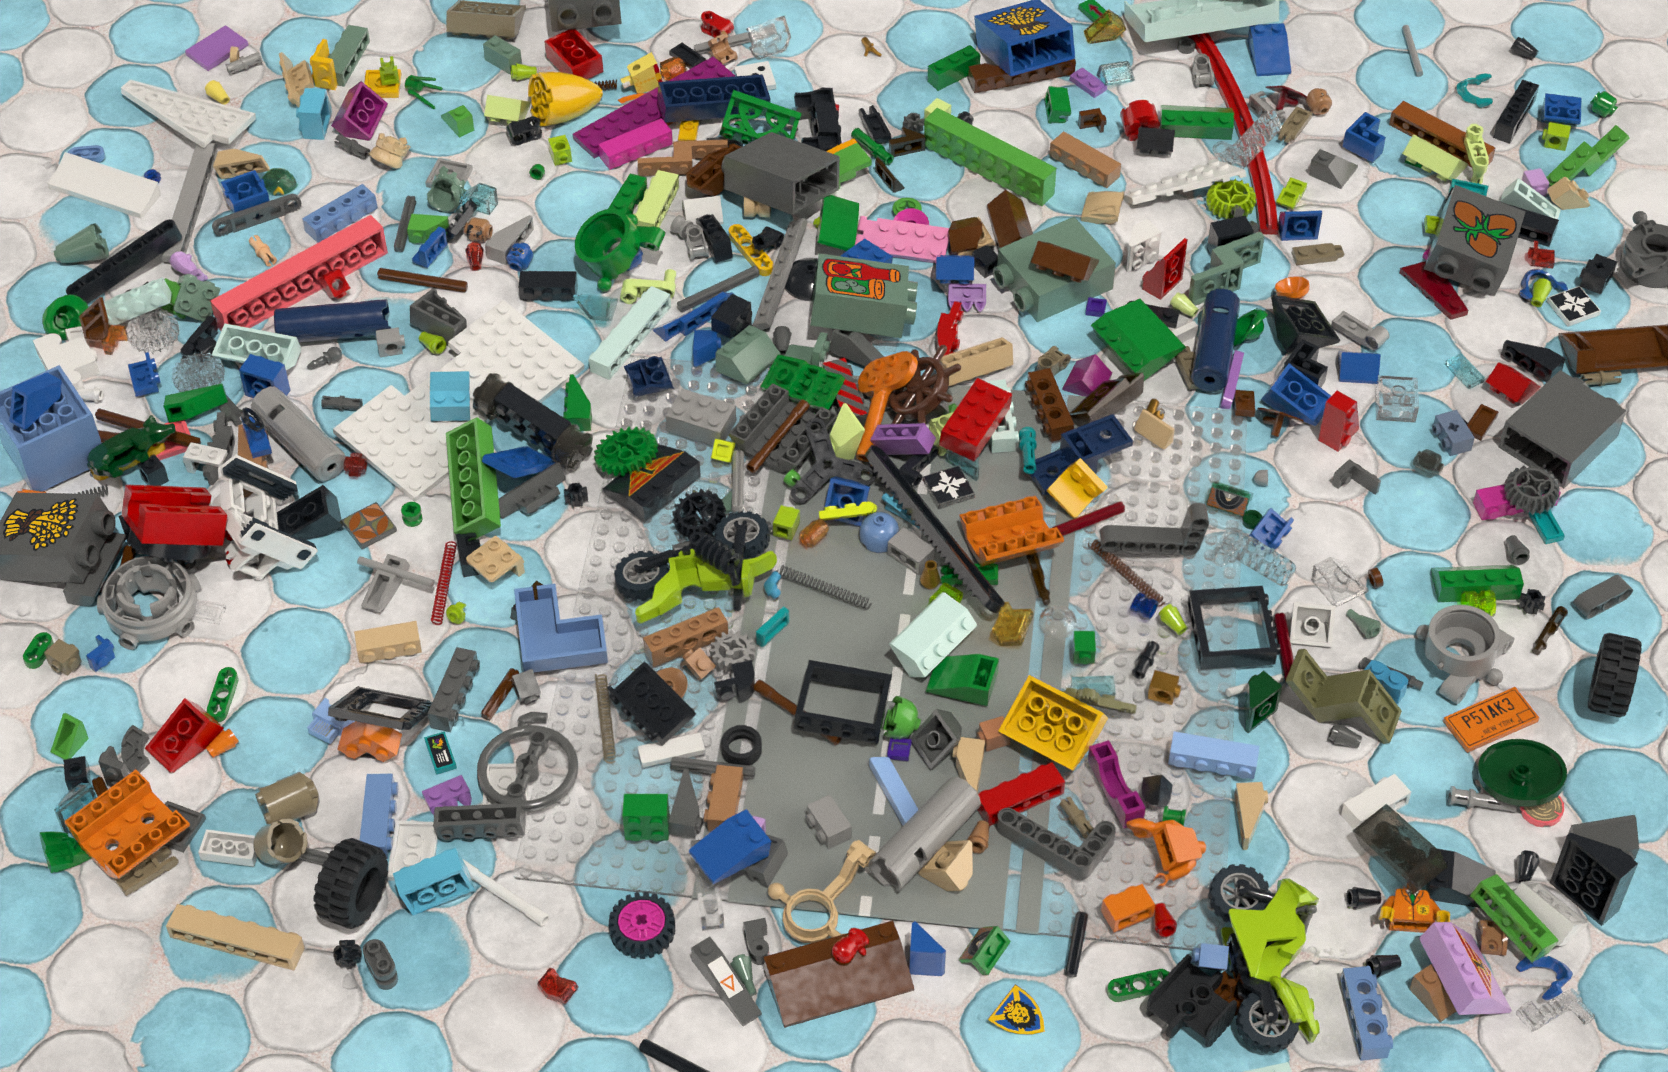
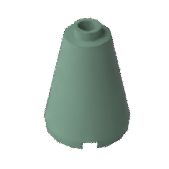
M90 224L55 247L56 250H54L56 260L64 264L108 258L109 249L107 242L100 235L102 231L98 224Z

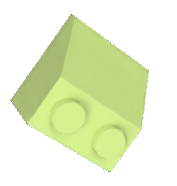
M487 95L484 116L490 117L489 121L495 122L505 119L507 124L523 120L527 115L531 102Z

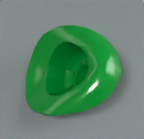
M64 295L55 299L43 313L42 324L45 333L58 334L62 341L67 340L65 329L81 327L79 316L89 307L88 304L76 295Z
M1256 308L1241 315L1238 318L1234 346L1241 344L1244 340L1258 338L1264 331L1263 319L1267 317L1268 313Z

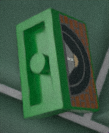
M998 926L982 927L964 950L959 961L961 963H972L982 975H989L1011 941Z

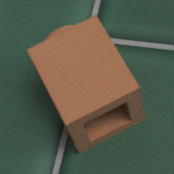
M1003 716L979 723V731L976 733V737L979 740H985L986 752L1010 745V738L998 732L1005 720Z

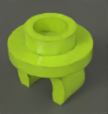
M459 601L456 605H450L446 609L448 619L455 624H461L465 620L466 613L463 609L466 607V604Z

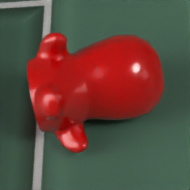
M851 928L848 931V936L842 937L833 946L832 954L835 960L843 964L849 963L855 957L857 951L865 956L866 949L864 947L869 944V939L862 930Z

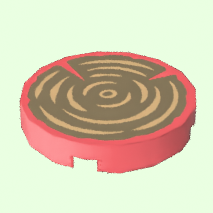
M1558 796L1554 800L1542 805L1520 806L1521 814L1525 820L1537 827H1544V825L1554 826L1563 816L1564 802Z

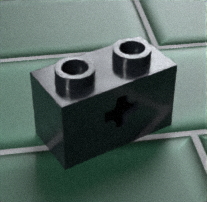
M1596 254L1592 260H1588L1586 267L1581 271L1579 277L1582 279L1580 287L1602 294L1613 277L1618 261Z

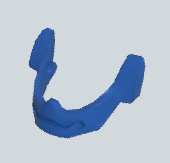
M1531 269L1525 273L1521 281L1523 290H1520V296L1525 299L1533 297L1528 287V281L1531 276L1536 275L1544 279L1547 278L1554 289L1565 291L1568 290V287L1563 281L1557 282L1546 271Z
M1551 956L1542 957L1534 962L1525 957L1516 966V969L1520 972L1532 967H1545L1557 973L1556 978L1558 981L1551 983V987L1542 996L1544 1000H1550L1563 992L1561 988L1573 975L1572 971L1563 962Z

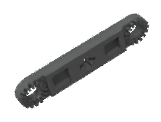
M288 194L218 218L213 222L212 229L217 236H225V234L235 233L285 216L286 213L298 211L297 209H300L302 202L298 195ZM293 200L295 201L294 204L288 205L289 202H291V201H293ZM221 224L226 225L224 228L218 229Z

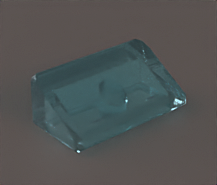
M1127 60L1102 64L1097 72V77L1105 86L1135 80L1130 63Z

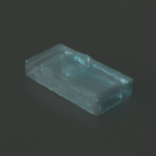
M1462 353L1445 361L1447 368L1468 389L1484 382L1485 377Z

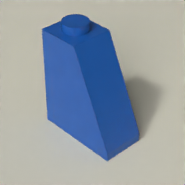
M46 372L13 386L9 422L24 430L30 427L60 398L62 380Z

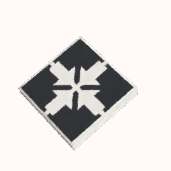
M1580 286L1547 298V303L1567 327L1599 316L1601 310Z

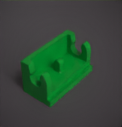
M1048 86L1044 97L1048 123H1065L1066 119L1059 117L1071 115L1068 89Z

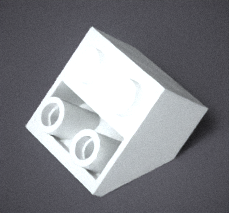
M1149 219L1132 227L1126 266L1128 273L1158 259L1161 231Z

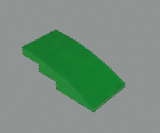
M833 195L823 198L817 243L844 251L855 246L859 203Z
M778 354L760 388L767 390L773 383L788 390L789 400L798 403L803 399L812 408L820 409L823 407L829 410L845 378L841 374L828 372L823 367L810 365L805 360Z

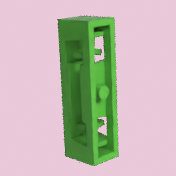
M1498 874L1481 881L1470 895L1531 962L1547 955L1559 941ZM1491 899L1493 901L1491 907L1495 908L1498 906V908L1493 911L1485 901ZM1522 935L1524 937L1527 936L1525 939H1523V942L1520 940V937ZM1530 941L1533 946L1529 949L1524 943Z

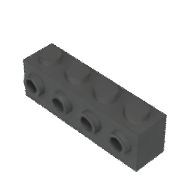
M456 647L428 711L430 728L451 733L454 723L457 722L460 709L465 703L468 690L472 687L474 676L480 667V660L477 658L476 651Z
M522 803L435 807L433 827L438 839L495 838L496 836L517 837L518 835H525L526 814Z

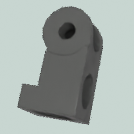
M761 918L743 922L744 935L751 961L756 965H763V957L769 955V945L763 937L767 935L766 919Z

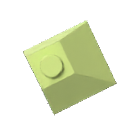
M846 403L842 405L829 437L835 456L850 460L855 457L865 429Z

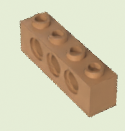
M717 607L643 637L644 653L651 665L656 667L684 655L690 649L695 651L699 647L702 648L711 644V642H715V637L721 638L722 632L728 635V621L720 608Z

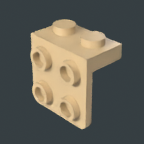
M496 535L466 557L467 563L489 582L496 581L509 570L518 577L525 573L523 558Z

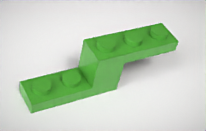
M1615 125L1593 147L1584 141L1546 177L1549 186L1551 187L1563 177H1567L1571 181L1581 170L1590 177L1630 139L1629 135Z

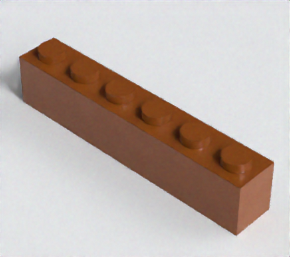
M1402 101L1392 111L1390 126L1411 137L1414 134L1466 162L1472 168L1464 144L1466 132L1405 101ZM1484 142L1490 164L1493 161L1496 148Z

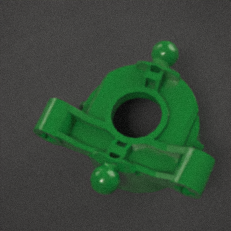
M605 209L592 215L580 227L575 238V251L592 272L600 277L597 282L598 289L606 292L611 289V280L617 279L619 274L630 268L639 247L652 251L660 249L665 231L655 226H637L638 218L634 214L626 215L617 209ZM620 242L613 251L607 254L613 244Z

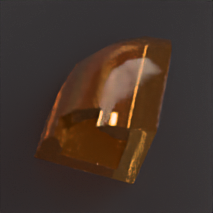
M672 57L660 62L661 77L665 81H669L687 71L684 61L679 57Z

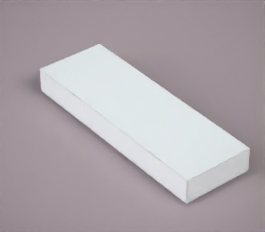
M701 733L669 739L663 746L658 742L637 746L642 768L671 762L672 757L689 758L705 754Z

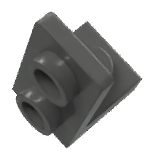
M1350 459L1334 473L1332 485L1337 489L1343 484H1348L1353 479L1376 495L1379 492L1381 480Z

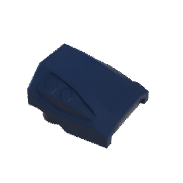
M662 356L640 359L624 366L635 397L674 389Z

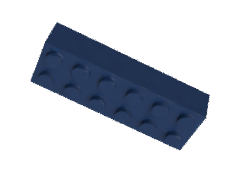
M763 74L659 82L657 93L658 103L665 123L724 118L733 90L768 102L771 100ZM733 106L730 115L738 114V107Z

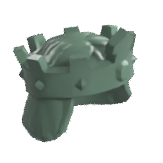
M442 166L439 169L440 173L438 175L435 174L434 180H432V188L427 193V200L434 209L449 213L458 208L460 198L467 191L464 189L466 182L456 178L457 173L454 171L452 174H447L448 169Z

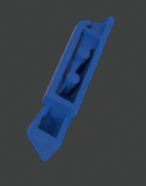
M721 292L698 308L653 328V332L665 342L679 333L687 336L710 321L711 316L734 293Z

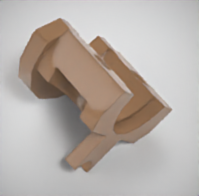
M722 31L719 36L708 41L711 49L708 53L722 64L732 59H738L736 51H733L729 46V36L725 31Z
M1479 920L1478 929L1481 930L1480 952L1482 954L1506 956L1508 936L1494 921Z

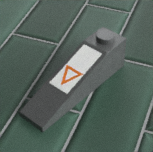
M710 936L691 947L692 962L742 1026L747 1025L762 1015V1012L729 961Z

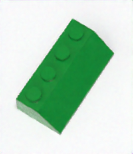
M1161 105L1160 129L1175 130L1174 137L1232 140L1234 112L1232 108Z
M1514 565L1431 568L1438 602L1518 600L1524 586L1521 570Z

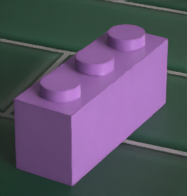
M925 423L877 425L870 441L875 446L881 448L887 455L929 454L936 437Z

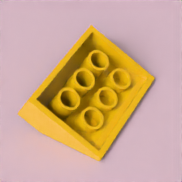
M1029 675L998 732L1074 771L1088 752L1089 746H1092L1098 738L1108 717L1103 712Z

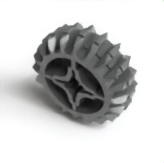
M1523 465L1520 469L1515 468L1513 472H1510L1504 483L1506 500L1510 501V506L1516 505V510L1522 509L1524 513L1530 511L1533 515L1535 511L1539 514L1543 510L1548 512L1550 508L1554 507L1559 498L1560 486L1558 485V479H1554L1553 474H1547V469L1540 470L1539 466L1533 468L1530 465L1526 468Z

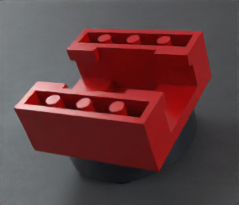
M125 485L121 515L130 526L129 545L138 554L158 557L164 562L182 560L183 562L192 563L194 559L208 556L211 553L212 545L223 546L227 514L219 506H209L212 495L204 487Z

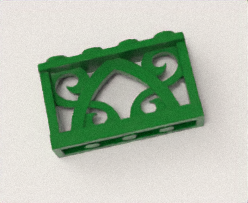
M733 90L719 135L726 139L739 141L744 145L770 132L781 133L787 138L794 139L802 113ZM732 107H738V114L730 115ZM760 115L765 116L767 124L772 129L757 134L748 120H754ZM733 119H740V121L734 123V125L739 126V129L730 126L729 122ZM787 124L792 126L790 135L783 130Z

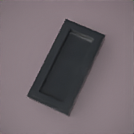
M683 42L669 50L670 56L689 69L706 61V58Z

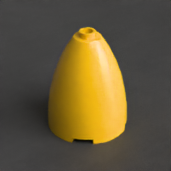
M538 72L532 75L529 80L528 96L531 97L533 109L530 111L532 116L540 119V126L567 122L592 109L600 102L603 92L597 84L580 76L562 72Z

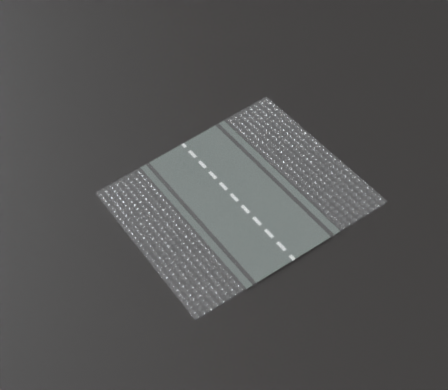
M633 356L630 363L640 359H648L649 357ZM663 359L674 389H667L639 397L634 396L627 376L615 431L617 433L620 432V428L625 431L628 426H630L631 430L638 426L639 430L643 427L645 431L650 430L651 434H654L657 444L686 451L700 461L701 477L644 523L602 492V488L617 477L614 476L613 472L607 475L605 471L572 618L602 614L608 663L565 668L559 671L547 728L561 733L573 745L578 759V774L572 788L559 801L539 810L527 811L525 835L521 837L513 872L515 879L640 893L649 892V894L654 893L785 908L787 905L781 900L771 899L767 892L768 888L763 887L760 879L757 877L752 882L745 869L712 884L690 855L689 849L711 832L708 831L707 822H704L705 809H709L710 804H707L708 791L713 789V786L710 785L711 774L689 771L699 806L700 817L703 818L701 831L697 830L695 839L669 834V840L662 841L625 840L622 818L624 794H668L671 815L683 770L671 769V762L642 768L637 746L654 742L644 734L647 730L645 728L640 730L632 721L635 718L632 715L628 718L620 709L622 705L620 703L616 705L610 698L616 758L607 761L616 762L609 764L604 761L595 674L597 676L600 674L606 675L608 680L607 686L610 685L615 689L644 661L656 673L664 668L673 667L681 670L687 678L688 687L682 699L695 711L696 715L670 739L701 733L705 754L689 757L690 759L728 763L725 761L721 749V738L724 732L736 725H747L759 732L762 741V754L758 761L750 765L756 768L755 777L753 779L743 778L738 813L747 809L752 816L766 819L765 833L784 839L788 855L771 884L777 882L782 884L785 893L790 896L808 888L818 889L823 892L840 874L848 857L846 856L848 854L847 851L855 840H860L877 853L900 830L902 824L869 767V758L887 757L890 738L883 736L887 732V730L883 729V725L878 744L842 738L841 742L835 745L818 733L794 729L795 716L756 691L747 701L739 703L738 697L717 701L714 682L731 679V668L728 672H725V667L718 669L717 663H715L716 667L699 681L686 665L683 667L679 665L684 660L682 656L656 667L651 665L644 653L643 637L719 607L728 621V634L730 630L733 631V634L741 631V636L747 633L748 639H753V644L756 648L755 660H752L755 671V683L761 679L796 705H798L809 660L892 674L884 720L887 710H891L895 705L892 702L893 698L900 696L912 701L916 706L918 718L921 719L920 726L935 709L952 712L962 727L961 737L977 739L976 733L979 731V723L1003 716L1004 719L1006 718L1029 675L1060 691H1066V688L1082 690L1083 688L1096 690L1100 697H1102V694L1115 696L1117 701L1137 705L1136 714L1089 705L1103 712L1108 717L1093 745L1107 740L1110 741L1118 756L1120 770L1127 786L1131 791L1138 792L1146 807L1144 818L1148 821H1153L1154 823L1161 822L1164 807L1152 806L1144 800L1142 796L1143 777L1162 774L1169 780L1173 786L1170 803L1167 805L1168 809L1180 811L1186 809L1184 827L1192 828L1195 831L1197 840L1204 841L1206 844L1205 853L1202 854V858L1196 862V867L1188 875L1175 881L1171 879L1163 889H1157V886L1164 883V881L1160 878L1154 880L1155 876L1158 873L1166 875L1169 872H1164L1154 837L1138 838L1134 836L1131 829H1124L1088 763L1089 750L1075 770L1072 771L1053 760H1044V755L1010 738V745L987 752L986 750L984 751L977 793L979 794L983 790H990L1004 781L1008 782L1017 778L1022 773L1031 772L1040 765H1047L1053 762L1065 780L1064 794L1020 814L1077 847H1080L1086 838H1083L1077 827L1069 822L1068 815L1060 807L1059 804L1063 799L1068 802L1066 797H1071L1079 810L1084 811L1085 818L1094 828L1101 821L1112 822L1116 827L1114 844L1091 875L1084 880L1075 879L1001 835L997 830L996 823L989 827L988 848L982 853L972 852L973 875L963 890L946 891L923 878L917 872L897 892V887L892 885L884 887L872 875L869 866L865 868L859 866L852 883L833 901L839 914L972 928L998 926L1002 931L1072 938L1076 913L1081 911L1088 914L1085 940L1193 951L1195 947L1197 948V945L1200 943L1223 945L1221 929L1225 927V922L1223 918L1215 915L1214 908L1211 909L1208 893L1215 874H1218L1223 867L1227 868L1231 775L1176 767L1168 763L1174 731L1233 741L1235 695L1228 697L1226 689L1235 686L1236 667L1200 670L1187 600L1189 590L1240 587L1243 516L1207 505L1212 487L1244 497L1247 437L1246 416H1236L1235 410L1159 403L1157 410H1160V414H1164L1162 421L1175 429L1173 443L1166 449H1162L1134 430L1142 410L1147 409L1149 402L1132 401L1114 414L1133 439V446L1098 459L1096 475L1108 488L1095 497L1077 517L1122 501L1125 505V512L1063 535L1064 542L1059 547L1037 552L1044 572V583L1046 589L1050 591L1049 597L1051 602L1048 605H1044L1041 598L1038 597L1037 588L1026 555L994 563L998 564V585H992V587L1005 603L998 613L989 611L977 597H972V592L967 591V586L962 584L944 585L940 581L939 585L934 589L925 588L920 582L922 573L917 575L889 556L888 551L876 553L866 549V546L860 542V526L836 520L824 521L820 519L819 511H824L831 477L806 503L798 504L790 496L793 487L783 482L784 477L790 470L778 473L762 465L756 473H751L746 468L751 459L744 455L743 513L751 511L753 514L761 515V518H764L766 522H771L773 529V521L781 505L800 510V524L793 540L773 536V533L769 534V545L762 554L773 551L777 556V563L771 570L754 577L752 594L749 597H744V593L742 594L741 610H733L734 588L722 591H702L701 587L691 585L682 590L683 602L662 615L640 624L636 620V608L651 600V598H648L646 601H641V599L633 601L631 598H625L623 593L620 594L616 587L614 576L616 564L620 563L623 557H628L630 553L653 551L654 554H659L672 550V545L689 541L677 532L672 521L674 518L672 511L676 510L674 504H680L679 498H686L685 493L691 495L693 490L698 493L700 489H703L704 492L709 489L712 494L716 493L720 499H723L729 491L732 492L733 458L732 462L712 459V445L668 432L666 414L683 388L736 405L737 421L733 426L734 428L766 391L760 388L770 368H766L750 383L745 384L717 372L716 363L705 362L698 367H694L693 361ZM852 376L858 382L859 376ZM949 386L947 394L951 395L953 400L948 403V406L953 403L958 406L971 386ZM1011 390V402H1013L1014 407L1012 417H1016V428L1014 430L1019 433L1024 427H1032L1036 431L1035 440L1037 441V447L1034 450L1035 459L1060 450L1061 440L1050 442L1048 435L1044 434L1042 420H1038L1037 408L1032 405L1030 392ZM863 394L864 407L869 409L873 396ZM1062 394L1069 412L1086 398V396ZM907 399L901 401L902 406ZM789 400V402H791V403H793V404H796V405L798 404V403H796V402H794V401ZM832 403L829 410L838 414L834 403ZM809 407L808 411L816 414L819 409ZM891 407L885 410L881 425L891 424L895 419L897 413ZM903 419L901 424H917L918 419ZM926 420V426L929 428V422ZM834 422V423L831 425V427L827 430L829 436H830V433H831V431H832V428H833L835 422ZM728 435L725 441L734 442ZM1106 435L1101 436L1103 438H1110V436ZM989 440L975 462L955 452L947 453L943 456L937 454L932 462L920 472L923 477L919 486L915 489L974 564L979 563L967 545L960 521V514L984 509L988 506L1004 504L1008 501L1024 499L1028 496H1036L1043 506V520L1049 528L1073 519L1050 494L1044 496L1031 476L1024 472L1023 451L1020 449L1019 443H1016L1015 451L992 453ZM735 444L734 451H735V450L741 451V450L738 448V446ZM812 450L794 469L801 478L815 464ZM855 454L854 459H850L851 461L859 462V463L865 464V465H870L871 467L874 468V466L870 463V461H869V462H863V461L858 460V459L856 458V454ZM914 454L888 455V457L900 469ZM830 461L828 463L823 462L825 464L823 467L825 470L827 468L832 469L830 467L832 464ZM959 466L974 493L939 504L924 477ZM864 470L861 472V477L865 481L870 480L871 474L869 471ZM1048 471L1047 473L1056 474L1057 472ZM876 473L875 481L868 485L870 490L867 502L871 501L877 505L876 512H884L891 515L897 521L899 531L904 527L914 532L925 542H928V537L923 535L924 531H920L908 521L885 509L887 503L882 500V496L887 493L892 497L894 494H890V489H886V484L881 482L882 479L878 478ZM799 488L796 490L795 494L797 497H806L804 489ZM1200 502L1206 505L1209 526L1201 547L1196 554L1186 556L1112 553L1118 556V559H1121L1123 564L1129 566V569L1135 571V574L1137 573L1141 577L1140 579L1143 578L1146 584L1149 583L1152 589L1155 588V591H1158V594L1160 593L1163 596V600L1158 605L1163 602L1165 603L1160 607L1153 604L1142 592H1139V589H1136L1133 584H1130V582L1122 577V574L1120 575L1119 572H1116L1108 562H1105L1102 557H1099L1094 550L1088 547V542H1090V546L1096 539H1098V542H1101L1099 530L1103 526L1181 528L1188 507L1191 504ZM697 511V515L700 517V519H702L701 515ZM732 511V512H729V513L726 514V517H728V514H730V513L736 514L738 511H736V512H733V511ZM935 548L934 561L937 563L941 579L942 575H945L941 573V567L949 564L945 563V558H941V553H937V548ZM784 565V569L788 566V570L789 568L795 569V573L796 571H799V574L802 572L803 575L806 573V578L810 575V578L812 576L814 579L817 578V582L821 579V583L822 581L828 582V586L831 583L832 587L833 585H836V588L839 586V591L843 588V592L846 589L847 592H854V596L855 594H858V597L861 595V600L865 596V601L869 598L866 608L870 603L872 605L866 610L865 607L861 608V606L858 607L854 603H847L843 599L840 600L839 597H832L828 593L825 594L809 586L806 587V585L799 584L795 580H788L784 576L776 584L781 594L776 599H773L766 594L764 583L773 571L778 570V573H780L781 566ZM942 592L967 608L977 624L947 656L982 654L999 658L998 675L988 706L926 692L932 671L926 677H909L889 645ZM1239 603L1200 605L1210 652L1237 650ZM1169 604L1177 607L1184 623L1188 627L1181 635H1178L1163 623L1158 615ZM783 606L789 610V624L764 647L757 645L756 631ZM1074 631H1095V664L1074 663ZM1148 641L1157 642L1160 648L1154 657L1153 665L1148 668L1143 679L1141 677L1140 679L1135 678L1132 675V671L1138 662L1139 654L1143 653ZM711 644L701 649L712 661L710 656ZM1155 670L1179 676L1178 685L1182 686L1179 698H1174L1172 705L1148 699L1149 686ZM811 681L804 710L810 713L875 724L881 693ZM915 730L906 739H909L914 734ZM737 739L729 744V749L735 753H747L754 748V743L747 739ZM549 741L548 749L540 755L538 763L539 777L534 781L530 800L539 799L552 793L561 785L567 775L569 765L567 755L554 741ZM913 743L911 744L909 761L890 759L918 810L949 778H960L956 768V758L952 757L953 749L934 770L929 768ZM827 795H831L852 826V838L831 849H828L825 843L819 841L815 828L809 826L805 817L807 815V805ZM976 810L948 841L967 840L977 822L984 821L979 812ZM1143 884L1155 905L1158 903L1166 905V908L1177 922L1176 932L1169 937L1160 936L1155 931L1154 916L1113 932L1101 912L1102 900L1110 894L1123 892L1130 886ZM1223 889V894L1226 897V890ZM804 901L794 907V909L829 912L823 904L817 901Z

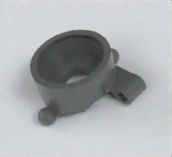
M1637 211L1632 217L1636 225L1626 238L1620 258L1621 269L1630 280L1639 285L1649 288L1668 287V226L1656 224L1654 220H1647L1645 212ZM1648 247L1658 248L1665 252H1655L1650 250Z

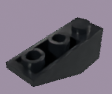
M706 214L696 218L697 225L702 228L709 254L715 263L733 258L731 240L713 214Z
M1510 340L1504 342L1501 352L1503 357L1546 383L1560 370L1562 371L1566 359L1551 349Z

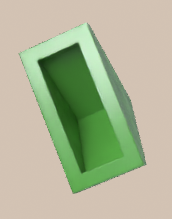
M63 713L50 752L63 759L72 758L89 739L83 721L68 713Z

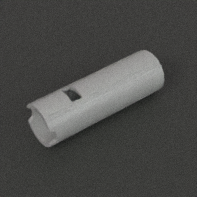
M270 386L261 390L254 397L251 409L262 419L265 428L317 480L321 482L328 481L339 475L346 464L344 452L281 390L275 386Z
M949 778L871 858L868 866L878 882L884 887L889 885L897 887V892L900 891L980 807L981 802L977 791L962 778Z

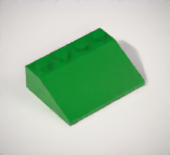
M1141 299L1111 310L1091 324L1096 336L1131 374L1143 373L1144 381L1186 348Z

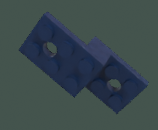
M1111 414L1061 434L1060 450L1035 459L1036 470L1029 475L1045 496L1049 494L1047 489L1069 465L1081 458L1097 474L1098 459L1133 446V439L1115 415ZM1106 435L1110 436V438H1103L1101 436ZM1048 471H1053V472H1057V473H1056V474H1049V473H1047V472H1048Z

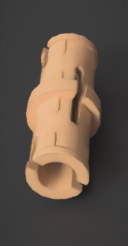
M253 235L257 241L250 237L249 244L255 249L256 255L262 258L267 266H272L269 260L274 265L277 259L270 252L269 246L264 244L258 235Z

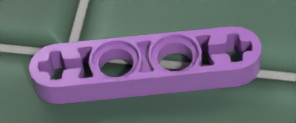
M1234 350L1229 379L1224 387L1220 409L1229 411L1231 408L1244 352Z

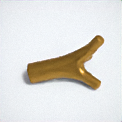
M867 37L861 39L865 46L864 56H867L869 51L879 57L882 56Z

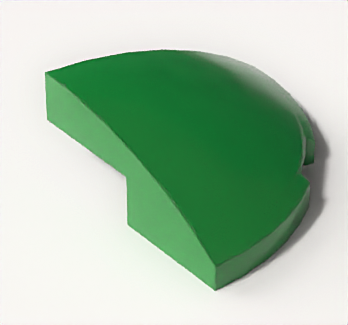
M40 832L42 849L51 873L75 867L91 859L74 838L68 837V833Z

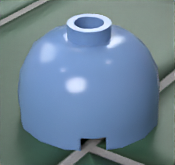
M874 512L869 514L860 526L859 536L861 544L863 543L866 549L872 552H887L888 541L899 532L897 521L888 513Z

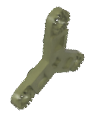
M1066 688V691H1062L1087 705L1136 714L1137 705L1117 701L1115 696L1102 694V697H1100L1099 693L1094 689Z

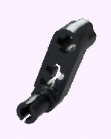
M933 444L929 454H914L900 467V472L914 489L919 486L923 476L920 472L937 456L939 452L938 446Z

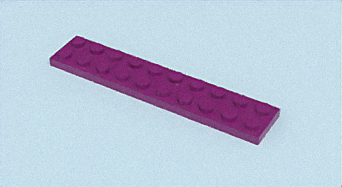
M713 56L669 81L733 77L735 75ZM658 87L573 133V140L595 159L599 156L598 144L658 119H663L657 99Z

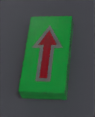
M1087 0L1078 6V9L1099 28L1113 21V16L1095 0Z

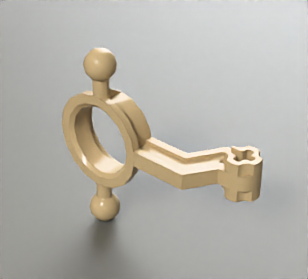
M855 840L847 851L848 854L846 856L848 857L840 874L823 892L818 889L808 888L790 896L785 893L784 886L778 882L772 883L767 891L769 897L773 900H781L787 904L783 911L782 921L785 930L792 938L803 943H814L825 940L828 937L832 938L843 935L835 930L838 923V912L833 901L852 883L859 866L863 868L868 867L869 861L876 854L874 850L860 840ZM804 901H817L828 909L830 918L821 928L813 930L804 929L792 920L791 912L794 907Z

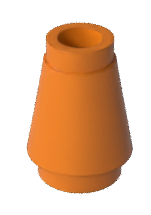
M230 729L222 730L206 749L214 758L235 748L239 740Z

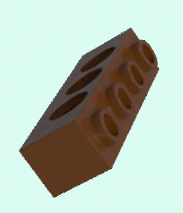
M1051 368L1028 372L1025 388L1031 394L1032 405L1037 408L1038 420H1042L1043 432L1045 435H1048L1050 442L1061 440V434L1073 430L1074 423Z

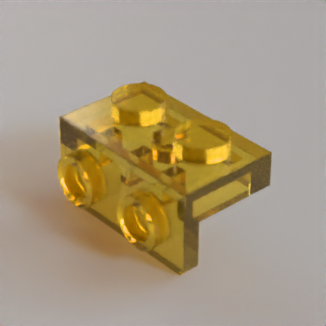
M1004 602L1005 605L999 611L998 619L992 630L993 636L1000 646H1022L1034 613L1031 609H1012L1009 602Z

